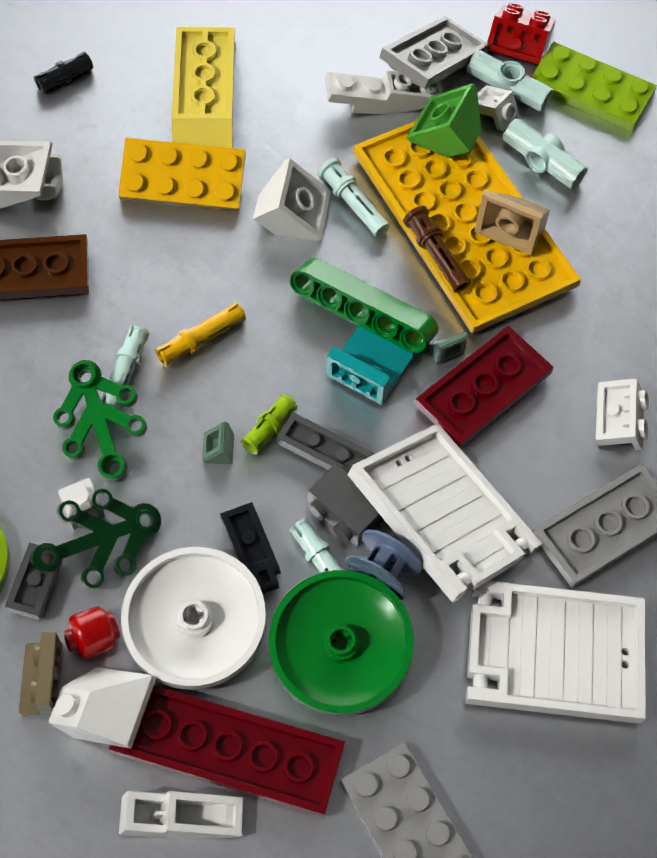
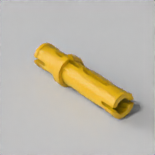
M234 302L226 309L204 320L197 326L189 330L184 329L180 331L176 338L155 349L159 361L167 367L188 353L192 355L198 351L197 348L246 320L245 312L240 305L238 306L237 302Z

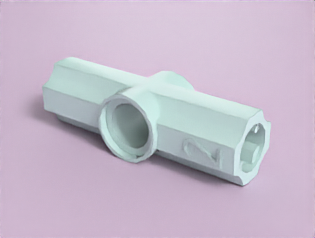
M477 50L467 66V73L493 87L513 91L515 99L538 111L543 112L553 96L554 89L526 75L524 67L518 62L507 61L503 63L487 53Z
M516 118L503 133L502 140L522 153L529 167L537 173L547 171L570 189H575L587 174L588 167L565 152L561 140L552 134L543 136L522 120Z

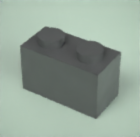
M336 463L308 490L307 504L310 512L317 519H325L329 522L340 539L345 542L351 541L356 547L363 542L362 534L368 529L375 530L384 521L382 516L350 479L348 473Z

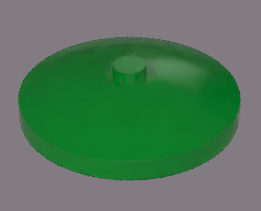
M326 571L301 581L285 595L278 605L269 630L270 658L273 669L282 686L294 699L304 706L329 715L359 714L375 708L386 701L403 682L413 655L414 635L412 623L401 600L381 581L356 571Z

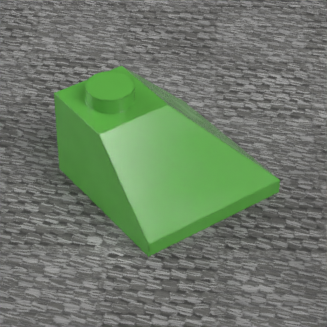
M474 83L431 96L408 134V141L446 157L459 154L465 155L472 151L482 131L477 87Z

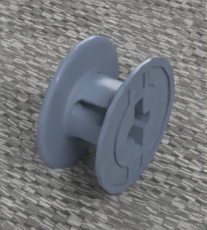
M368 529L364 531L362 540L371 553L367 559L353 555L346 557V568L350 571L361 572L376 578L387 585L400 600H404L406 592L396 578L400 572L412 575L421 573L423 566L420 559L411 549L392 536L378 530Z

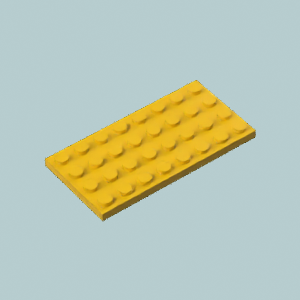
M414 121L354 145L353 153L472 334L580 285L581 278L546 229H544L531 255L474 232L484 190L524 199L479 136L475 142V147L469 153L446 157L408 141L407 136L416 122ZM418 206L427 207L429 210L428 216L434 225L439 226L443 231V241L471 280V284L465 290L454 293L453 288L438 268L428 250L419 247L416 242V235L403 222L404 217L409 211Z

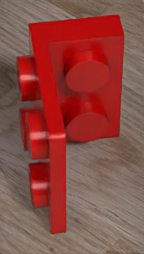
M517 3L503 5L494 16L487 41L489 44L487 50L539 65L548 36L555 25L556 19L550 18L551 14L545 11L535 10L534 13L525 11L524 6Z

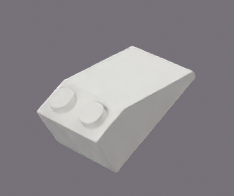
M0 140V209L41 196L52 150L51 141Z

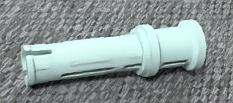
M337 157L327 160L318 170V177L321 180H326L333 189V195L336 198L345 200L373 233L375 238L384 235L390 228V224L357 188L356 178L347 174L341 167L342 163Z

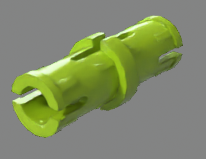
M281 394L266 413L263 412L257 417L255 426L241 439L242 446L248 452L257 455L273 435L279 434L283 423L298 407L295 405L296 402L293 398L286 394Z

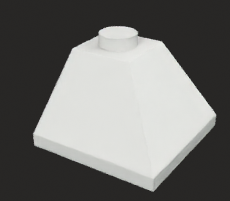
M288 158L260 192L253 219L274 235L319 241L322 239L331 190L291 158Z
M95 667L61 688L48 723L75 739L131 749L156 677L149 674Z

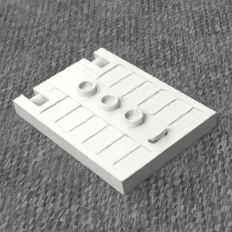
M438 423L352 465L348 473L350 479L400 540L420 559L423 568L452 603L460 599L467 589L470 591L475 590L519 563L524 555L529 557L536 553L542 545L537 536Z
M488 581L472 591V597L478 598V604H473L471 609L467 678H473V687L468 686L466 690L465 704L637 724L643 723L646 719L645 598ZM492 599L501 600V607L492 606ZM488 680L497 681V689L487 688Z

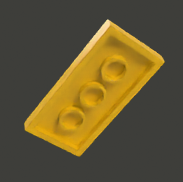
M125 137L118 197L120 200L240 211L246 151L245 149Z

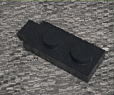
M250 502L220 513L221 521L237 560L244 564L256 578L262 594L279 589L276 575L281 574L280 567L253 503Z

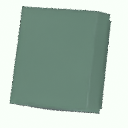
M223 422L204 433L203 463L233 464L234 433L229 423Z

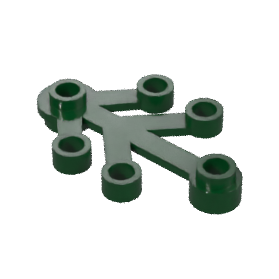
M98 489L89 498L92 508L95 510L106 509L125 519V521L112 525L80 510L79 505L74 501L62 502L57 508V516L61 521L73 522L93 532L57 546L51 543L37 545L30 555L31 564L38 571H52L58 567L61 559L98 546L89 567L81 574V582L85 587L97 588L104 582L103 570L117 539L130 534L122 555L114 560L113 568L118 575H131L136 570L137 563L135 558L144 538L155 535L160 529L161 515L156 507L147 503L131 507L114 499L108 490ZM98 493L105 495L107 499L104 506L96 503V495ZM65 505H70L74 509V515L71 518L63 515V507ZM142 514H146L150 518V524L147 527L142 526L140 523ZM45 550L50 551L53 555V560L49 564L44 563L41 559V555ZM124 558L130 562V568L126 572L120 569V561ZM90 571H94L98 575V581L93 585L87 581V575Z

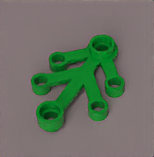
M82 360L75 363L69 371L68 378L72 387L61 408L54 412L53 421L61 429L71 428L76 421L73 412L84 395L87 407L71 437L63 443L62 451L70 459L76 460L81 458L85 452L83 443L92 426H94L102 452V457L98 461V470L106 479L117 481L125 476L128 466L126 460L116 452L107 420L126 428L134 437H141L146 433L147 423L139 415L131 416L101 402L97 390L115 396L117 401L124 407L133 406L137 402L138 395L130 385H119L102 377L101 369L93 361ZM85 373H91L89 381H81ZM124 392H132V396L129 400H122V395ZM63 414H69V420L65 423H60V417ZM140 421L142 423L141 428L137 431H132V424ZM72 444H78L77 452L70 454L69 447ZM113 463L120 464V468L116 473H110L109 471Z

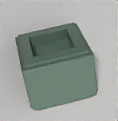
M466 332L451 334L428 344L427 348L435 362L442 363L465 352L468 334Z

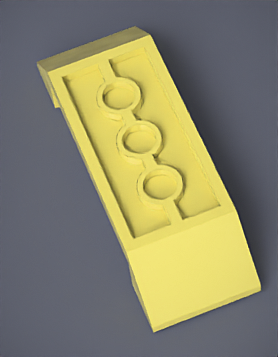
M236 26L176 27L172 142L233 148Z

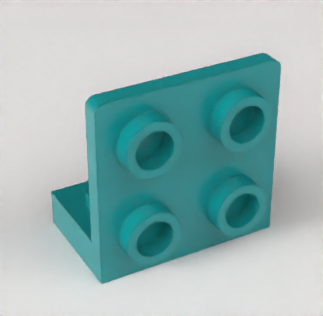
M358 326L342 350L333 346L328 353L326 375L382 405L412 361L413 354Z

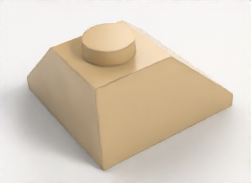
M484 190L474 232L531 255L546 227L550 210L538 203L519 197Z

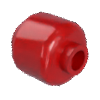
M97 606L73 614L68 620V630L63 631V637L69 652L76 650L81 658L90 659L111 651L115 646V639L120 637V632L111 611L106 612L103 608Z

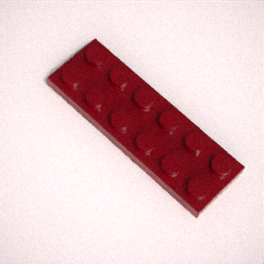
M154 685L131 749L110 745L109 751L122 757L324 817L345 741Z

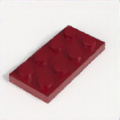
M508 325L415 399L414 405L434 424L438 423L457 446L461 448L552 374L554 367Z

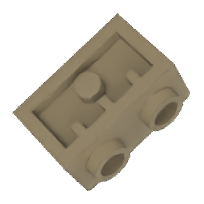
M41 632L40 643H28L25 646L19 713L21 716H51L59 695L63 645L56 632Z

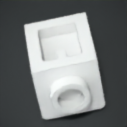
M486 85L477 93L480 114L493 117L497 130L503 131L518 117L519 112L513 91Z
M90 478L57 490L62 502L74 501L79 505L80 510L99 519L105 517L103 510H95L90 505V495L95 491ZM96 495V503L102 506L99 498ZM65 505L64 508L67 516L71 518L74 515V509L70 505ZM70 522L73 530L80 527L84 528L78 524Z

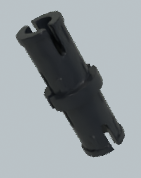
M83 51L69 60L56 62L55 66L51 69L35 75L34 81L38 89L41 90V93H45L64 82L68 84L72 82V78L93 69V63L89 55Z

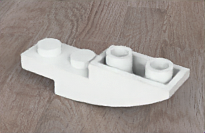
M386 70L383 78L328 71L324 79L328 102L350 104L352 113L389 114L419 110L425 107L431 96L443 93L441 80L424 89L413 84L411 79L402 73Z

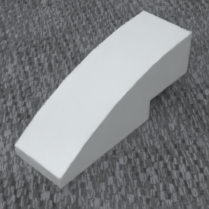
M127 791L121 800L119 835L164 838L241 837L243 797L169 791L166 794Z

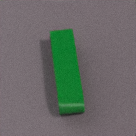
M309 258L290 276V286L298 295L408 352H422L438 333V323L431 315L318 258Z

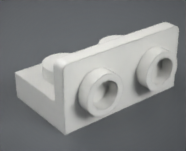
M637 378L598 382L596 441L599 446L632 443L636 451L643 450V439L648 438V423L644 419V410L649 409V396L647 390H642Z

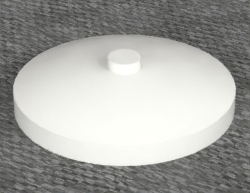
M207 547L175 549L149 562L131 582L122 605V633L134 661L146 674L155 676L156 681L179 689L195 690L213 687L236 676L250 663L257 653L266 627L264 597L256 578L250 570L233 556Z

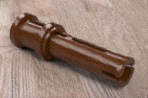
M418 206L406 214L403 222L416 235L417 244L419 247L428 250L438 268L453 288L454 293L465 290L471 284V280L443 241V231L439 226L434 225L428 216L429 210L426 206Z

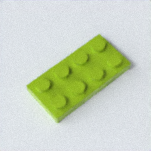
M554 41L531 76L535 80L554 89L553 98L631 132L657 85Z

